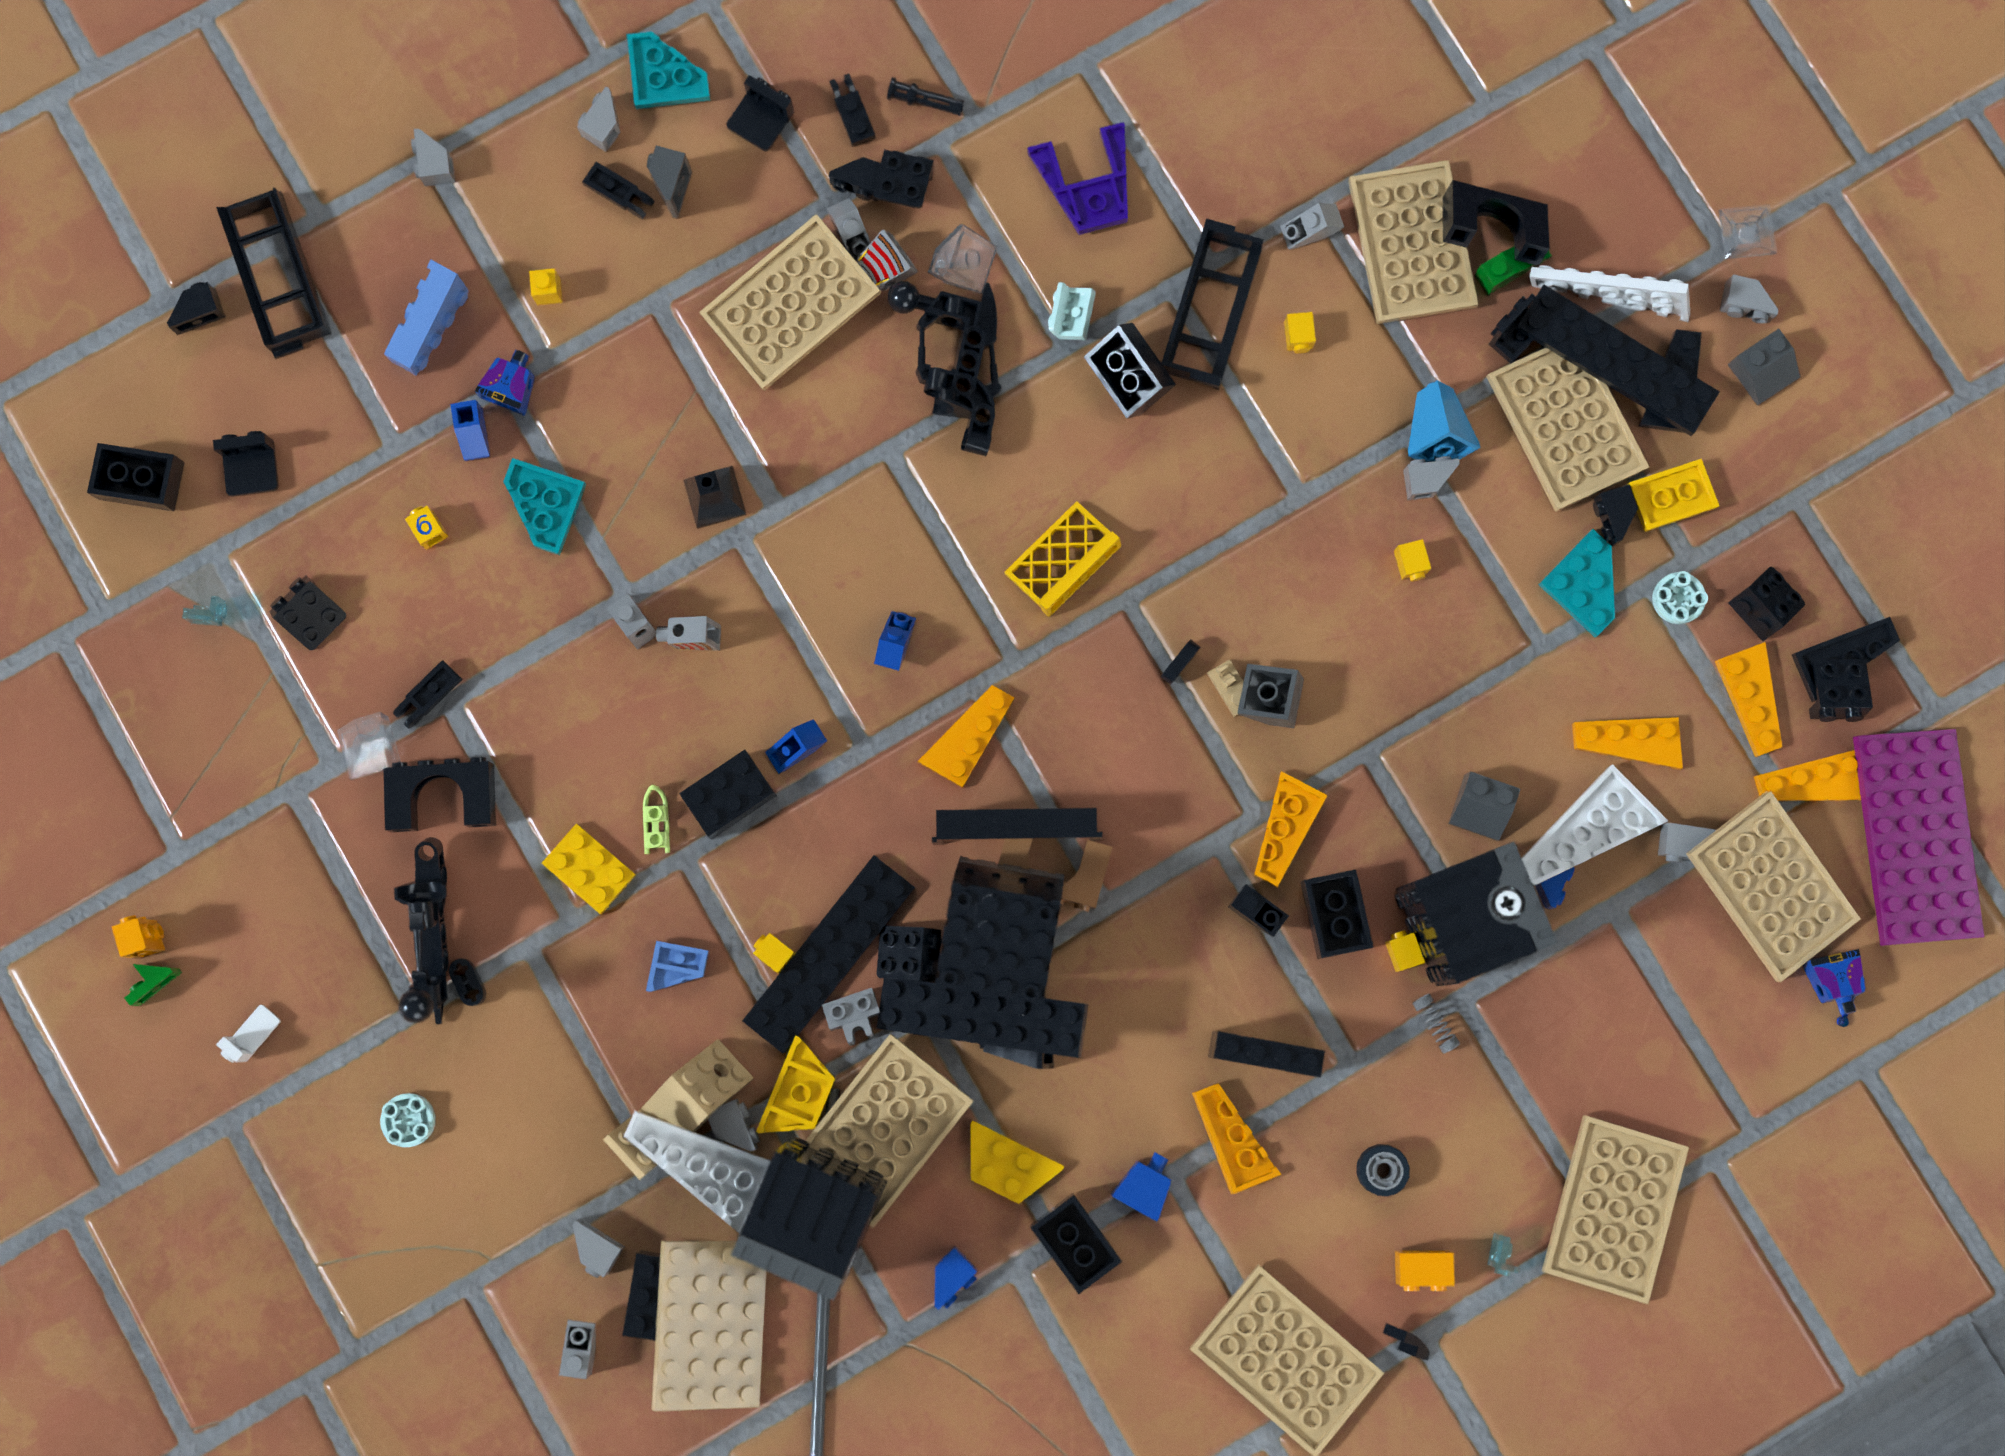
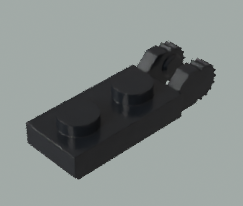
M850 74L844 75V82L846 87H848L849 94L841 96L835 79L830 80L829 83L835 97L834 101L851 145L854 147L873 140L876 136L859 92L855 90Z
M598 162L594 163L582 181L583 185L625 211L627 209L640 219H644L646 213L640 207L631 203L634 197H637L648 206H652L655 202L649 195L639 190L638 186Z
M442 660L405 696L406 698L393 711V714L399 718L413 704L417 710L404 723L410 729L424 715L426 716L463 679Z

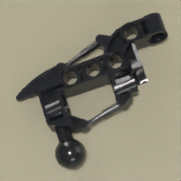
M900 281L894 284L888 292V303L894 311L899 314H907L914 309L925 311L916 325L917 330L920 332L918 366L915 373L919 383L925 385L924 393L935 398L932 414L968 419L961 450L986 457L991 443V433L995 419V403L993 399L1002 389L998 382V371L994 353V343L997 340V309L990 284L985 283L981 301L941 291L936 298L919 294L915 285L910 282ZM934 323L962 330L954 367L951 371L937 367L931 368V365L925 363V330ZM968 337L974 338V339L977 341L978 344H977V345H972V344H970V343L968 342L967 338H968ZM989 348L991 384L985 386L977 377L983 350ZM962 361L970 362L973 368L964 367ZM962 384L968 391L961 392L957 389L956 385ZM981 414L985 416L987 422H980L976 415Z
M429 837L420 842L414 851L415 881L394 888L395 900L404 905L408 904L409 929L411 932L413 931L414 951L417 971H412L411 974L413 983L408 987L409 990L401 996L398 1010L401 1017L411 1023L424 1022L431 1016L434 1010L436 1024H442L443 1005L448 999L446 971L448 970L449 959L444 916L447 897V871L441 841L437 838ZM424 845L432 847L434 850L433 857H429L424 853Z

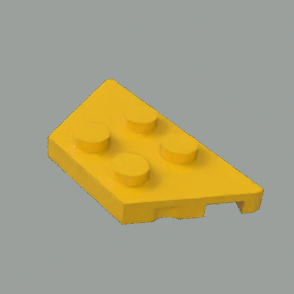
M795 1036L756 1130L757 1133L815 1129L836 1078L798 1036Z
M972 1120V1181L1020 1204L1063 1170L1064 1165Z

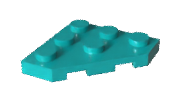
M652 31L627 34L634 105L636 109L711 100L707 72L700 67H696L688 61L687 57L672 46H668Z
M512 458L503 482L530 535L529 537L536 548L560 556L586 483Z
M1592 529L1538 585L1596 638L1615 619L1612 546Z

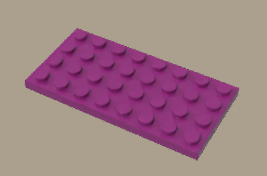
M1956 729L1853 737L1855 758L1858 763L1857 773L1880 946L1985 937Z

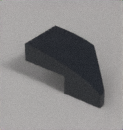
M1385 1324L1383 1334L1400 1341L1398 1350L1428 1361L1430 1351L1421 1339L1391 1324Z

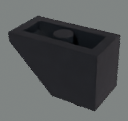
M198 282L191 285L189 289L184 290L167 322L168 327L179 335L225 318L216 290L208 282Z

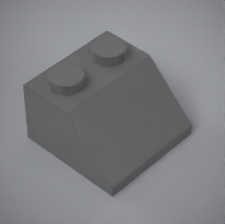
M656 145L654 153H650L648 156L647 168L672 217L678 219L692 170L685 153Z
M1780 329L1772 332L1736 356L1728 364L1757 406L1800 378L1794 348Z
M1247 664L1237 714L1267 725L1295 728L1304 678L1298 670Z
M1470 771L1463 777L1448 824L1499 841L1513 814L1521 789Z

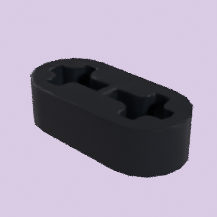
M1190 639L1161 675V678L1171 685L1201 647Z
M460 958L454 960L449 966V975L460 999L468 1006L482 1004L486 999V990L474 964L468 959ZM459 964L468 966V970L465 971L467 981H465L462 975L456 974V971L459 970ZM468 984L471 985L473 990H479V994L476 995V1001L467 998V995L470 994Z

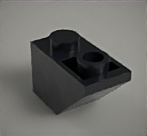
M861 157L833 169L828 175L830 185L839 192L846 193L849 191L864 201H870L871 199L877 202L878 200L874 198L873 192L881 163Z
M1630 485L1600 493L1594 498L1593 509L1596 516L1601 519L1603 525L1602 535L1606 541H1609L1612 547L1623 540L1638 509Z
M1247 884L1240 889L1228 906V908L1247 922L1272 937L1276 935L1289 917L1288 914Z

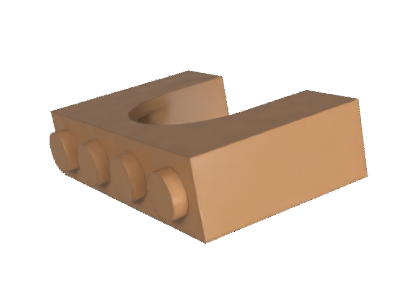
M1005 839L998 864H1008L1029 869L1028 856L1033 839ZM1087 840L1077 873L1063 884L1061 905L1064 904V901L1074 903V909L1089 912L1090 908H1096L1113 847Z

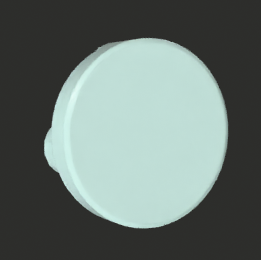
M1680 571L1665 576L1656 584L1652 601L1656 612L1662 619L1672 624H1686L1696 619L1703 612L1708 602V595L1696 577L1686 571Z
M413 1093L401 1094L392 1098L383 1106L380 1118L381 1130L387 1141L399 1147H413L426 1141L432 1134L436 1122L435 1112L430 1102L424 1097Z

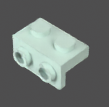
M1059 282L1057 290L1053 295L1052 315L1048 319L1049 331L1058 339L1086 340L1096 292L1092 288H1071L1064 282Z

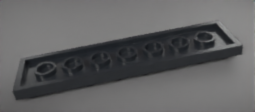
M1546 285L1541 287L1536 298L1515 328L1690 436L1695 433L1720 393L1717 389Z
M873 855L742 1022L784 1054L792 1045L795 1036H799L822 1007V1004L826 1002L915 887Z
M884 976L879 1008L880 1013L878 1014L876 1029L1081 1058L1089 1004L1044 998L1043 1006L1033 1005L1034 1002L1030 1001L1025 1003L1006 1000L1007 997L998 996V998L979 995L980 992L972 991L970 994L953 991L951 987L946 986L944 989L936 988L935 983L886 979V976Z

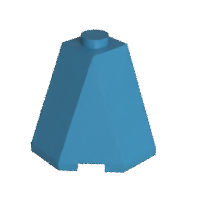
M1437 380L1417 392L1408 447L1409 457L1416 460L1425 459L1426 462H1434L1435 458L1450 456L1451 459L1460 460L1481 448L1452 387Z

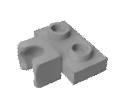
M873 988L822 1004L830 1031L843 1027L846 1040L850 1046L855 1045L854 1035L858 1030H864L869 1039L874 1038L869 1018L877 1016L880 1010Z

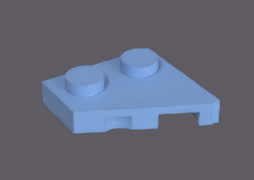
M656 941L646 991L653 992L704 977L709 951Z

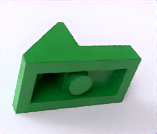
M133 964L145 981L141 980L129 989L130 993L124 999L130 1006H141L182 972L179 968Z

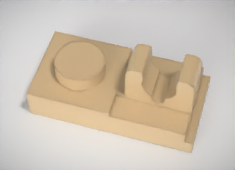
M1228 660L1207 672V675L1229 711L1235 717L1238 715L1237 712L1244 681L1233 663Z

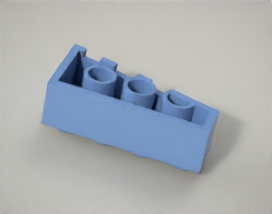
M431 259L427 266L431 271L426 281L421 279L416 288L419 290L416 301L409 303L405 310V323L398 324L384 352V355L391 362L416 376L419 371H422L427 366L428 356L441 343V335L446 327H450L454 322L455 313L459 306L465 304L469 291L457 273Z

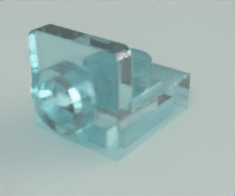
M211 596L210 608L202 605H194L193 609L183 608L182 618L192 624L222 626V621L227 615V605L225 600L220 597Z
M1497 1233L1493 1234L1487 1265L1494 1267V1273L1511 1276V1272L1519 1273V1267L1506 1264V1259H1509L1512 1253L1511 1238Z

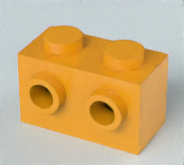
M136 915L120 919V924L111 926L120 957L141 959L165 951L162 940L164 938V931L162 926L157 923V920H149L146 917L137 918Z
M1395 1250L1396 1284L1403 1286L1404 1291H1420V1286H1430L1431 1291H1447V1286H1455L1454 1253L1449 1250Z

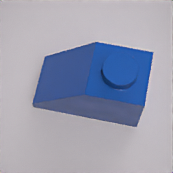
M813 719L792 728L765 753L778 774L813 754L827 742V739Z

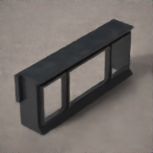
M274 187L271 191L227 207H216L264 346L273 353L274 358L278 359L305 349L303 344L332 334L282 192ZM273 207L278 224L240 237L235 223L236 219ZM282 233L301 288L263 301L244 246ZM304 297L313 323L275 336L266 310Z
M1206 218L1162 359V365L1170 375L1212 386L1219 390L1262 252L1264 239L1235 232L1236 226ZM1210 241L1249 252L1241 278L1203 268ZM1200 276L1238 287L1221 344L1182 333ZM1179 341L1218 352L1212 374L1173 363Z
M1097 808L936 810V837H932V844L943 845V840L1089 838L1090 841L1095 842L1096 840H1101L1103 835L1102 832H1097Z

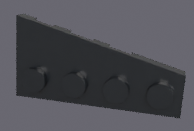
M1676 329L1673 332L1664 358L1697 377L1702 333ZM1647 409L1638 426L1685 433Z
M1887 617L1792 654V658L1811 702H1815L1817 700L1813 663L1817 659H1862L1867 664L1899 642L1900 638L1891 618Z

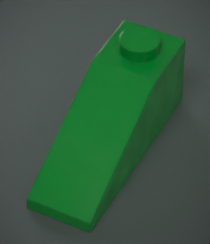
M1514 247L1480 265L1474 276L1489 296L1530 271L1531 267H1536L1537 265L1515 260ZM1549 251L1547 252L1541 263L1552 257Z

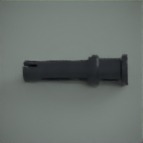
M895 77L891 78L887 92V100L897 99L907 102L909 106H914L916 103L961 116L964 106V100L923 90L916 83L910 85L897 81ZM897 89L906 91L907 94L898 92ZM928 99H935L938 101L948 103L949 105L947 106L937 102L929 101Z

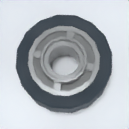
M1377 1144L1368 1147L1360 1155L1356 1173L1359 1182L1367 1191L1377 1196L1389 1197L1399 1193L1406 1186L1410 1167L1407 1158L1400 1150L1389 1145ZM1381 1163H1386L1389 1167V1173L1386 1177L1380 1178L1377 1174V1167Z

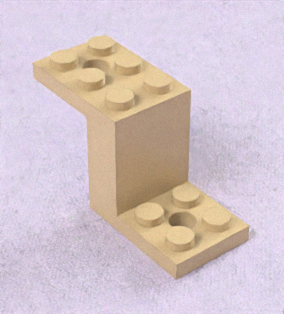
M717 1039L672 1074L637 1112L696 1132L720 1106L745 1087L753 1077ZM714 1069L718 1070L722 1074V1077H719L714 1072ZM631 1116L603 1140L634 1175L641 1180L657 1164L624 1137L632 1119Z

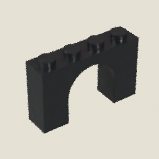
M1452 180L1442 197L1443 242L1467 248L1477 232V217L1488 216L1499 220L1511 231L1514 237L1515 260L1539 266L1550 249L1548 204Z
M485 757L470 758V762L460 763V759H445L444 764H434V761L429 760L418 761V766H408L407 762L392 763V767L383 768L385 831L391 833L418 831L417 801L419 794L426 784L438 778H450L459 785L463 794L464 826L469 828L496 826L494 764L486 761Z
M1212 1031L1208 1058L1321 1078L1325 1050Z

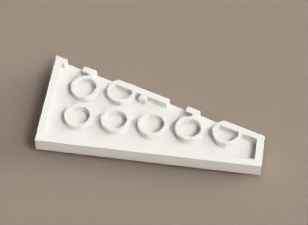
M1545 265L1539 266V268L1531 267L1529 277L1533 287L1541 288L1543 285H1546L1559 293L1572 290L1581 298L1588 299L1590 295L1602 297V303L1637 311H1644L1646 308H1650L1659 316L1667 317L1669 313L1680 315L1681 321L1689 322V285L1681 280L1672 279L1667 282L1658 281L1654 277L1632 278L1627 274L1611 276L1600 271L1583 273L1573 268L1555 270Z
M1612 764L1522 857L1530 880L1533 886L1658 827L1668 820Z
M635 1111L624 1137L741 1234L740 1232L771 1160Z

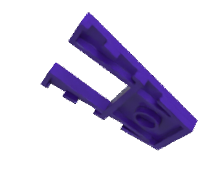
M1124 122L1100 128V136L1112 173L1065 186L1052 141L1027 147L1029 157L1078 235L1128 222Z

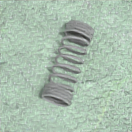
M1426 994L1414 1001L1412 1005L1416 1011L1433 1005L1420 1017L1437 1011L1424 1024L1440 1018L1428 1028L1430 1030L1445 1023L1444 1026L1432 1034V1036L1449 1030L1437 1039L1436 1043L1453 1036L1439 1046L1441 1052L1445 1054L1459 1046L1460 1042L1455 1037V1034L1448 1035L1452 1028L1443 1029L1448 1022L1439 1023L1444 1016H1436L1440 1009L1432 1010L1436 1003H1432L1434 999H1432L1430 994Z

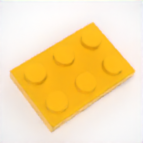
M1702 459L1627 484L1630 485L1638 507L1637 514L1644 532L1717 509L1720 506Z
M578 824L573 826L542 862L548 870L601 915L636 876L633 871Z

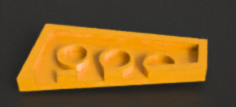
M1766 642L1716 660L1715 664L1754 756L1758 757L1781 748L1782 740Z
M991 685L917 762L963 788L1015 698Z
M1679 717L1572 723L1574 749L1606 756L1611 755L1657 766L1662 765L1677 770L1683 769Z
M1855 750L1754 776L1759 796L1766 791H1771L1778 802L1861 801Z
M1281 771L1254 876L1277 888L1279 887L1328 795Z
M1219 1083L1192 1093L1231 1194L1238 1193L1282 1175L1270 1161L1264 1148L1259 1145L1251 1129L1241 1119L1237 1109Z

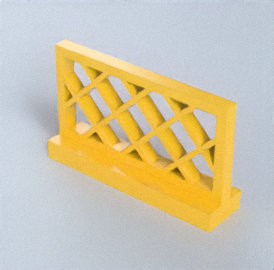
M1076 501L1004 573L1050 617L1121 547V541L1113 531L1110 532ZM1076 511H1079L1084 516V525L1070 526V517ZM1084 530V542L1070 543V531ZM1088 530H1099L1105 535L1098 542H1088ZM1056 531H1066V543H1052V535ZM1066 548V560L1052 561V549ZM1070 548H1084V556L1080 560H1070ZM1038 549H1048V561H1034V552ZM1066 565V574L1062 578H1052V566ZM1030 566V579H1018L1013 574L1019 567ZM1033 566H1048V578L1033 579ZM1048 583V592L1043 597L1039 598L1033 593V584Z

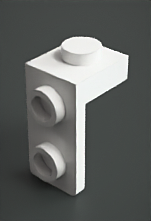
M259 1005L232 1037H223L216 1045L222 1050L221 1055L232 1063L234 1061L247 1062L280 1024L281 1019L265 1005Z

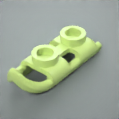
M651 785L647 789L643 800L644 854H650V848H665V853H670L668 801L665 793L656 785ZM653 790L660 794L663 806H648L649 797ZM664 821V832H660L659 822ZM649 822H652V832H649Z

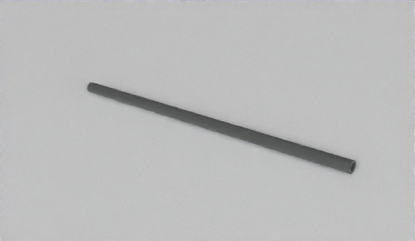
M831 1089L826 1101L825 1115L839 1099L840 1089ZM818 1293L810 1456H823L830 1299Z

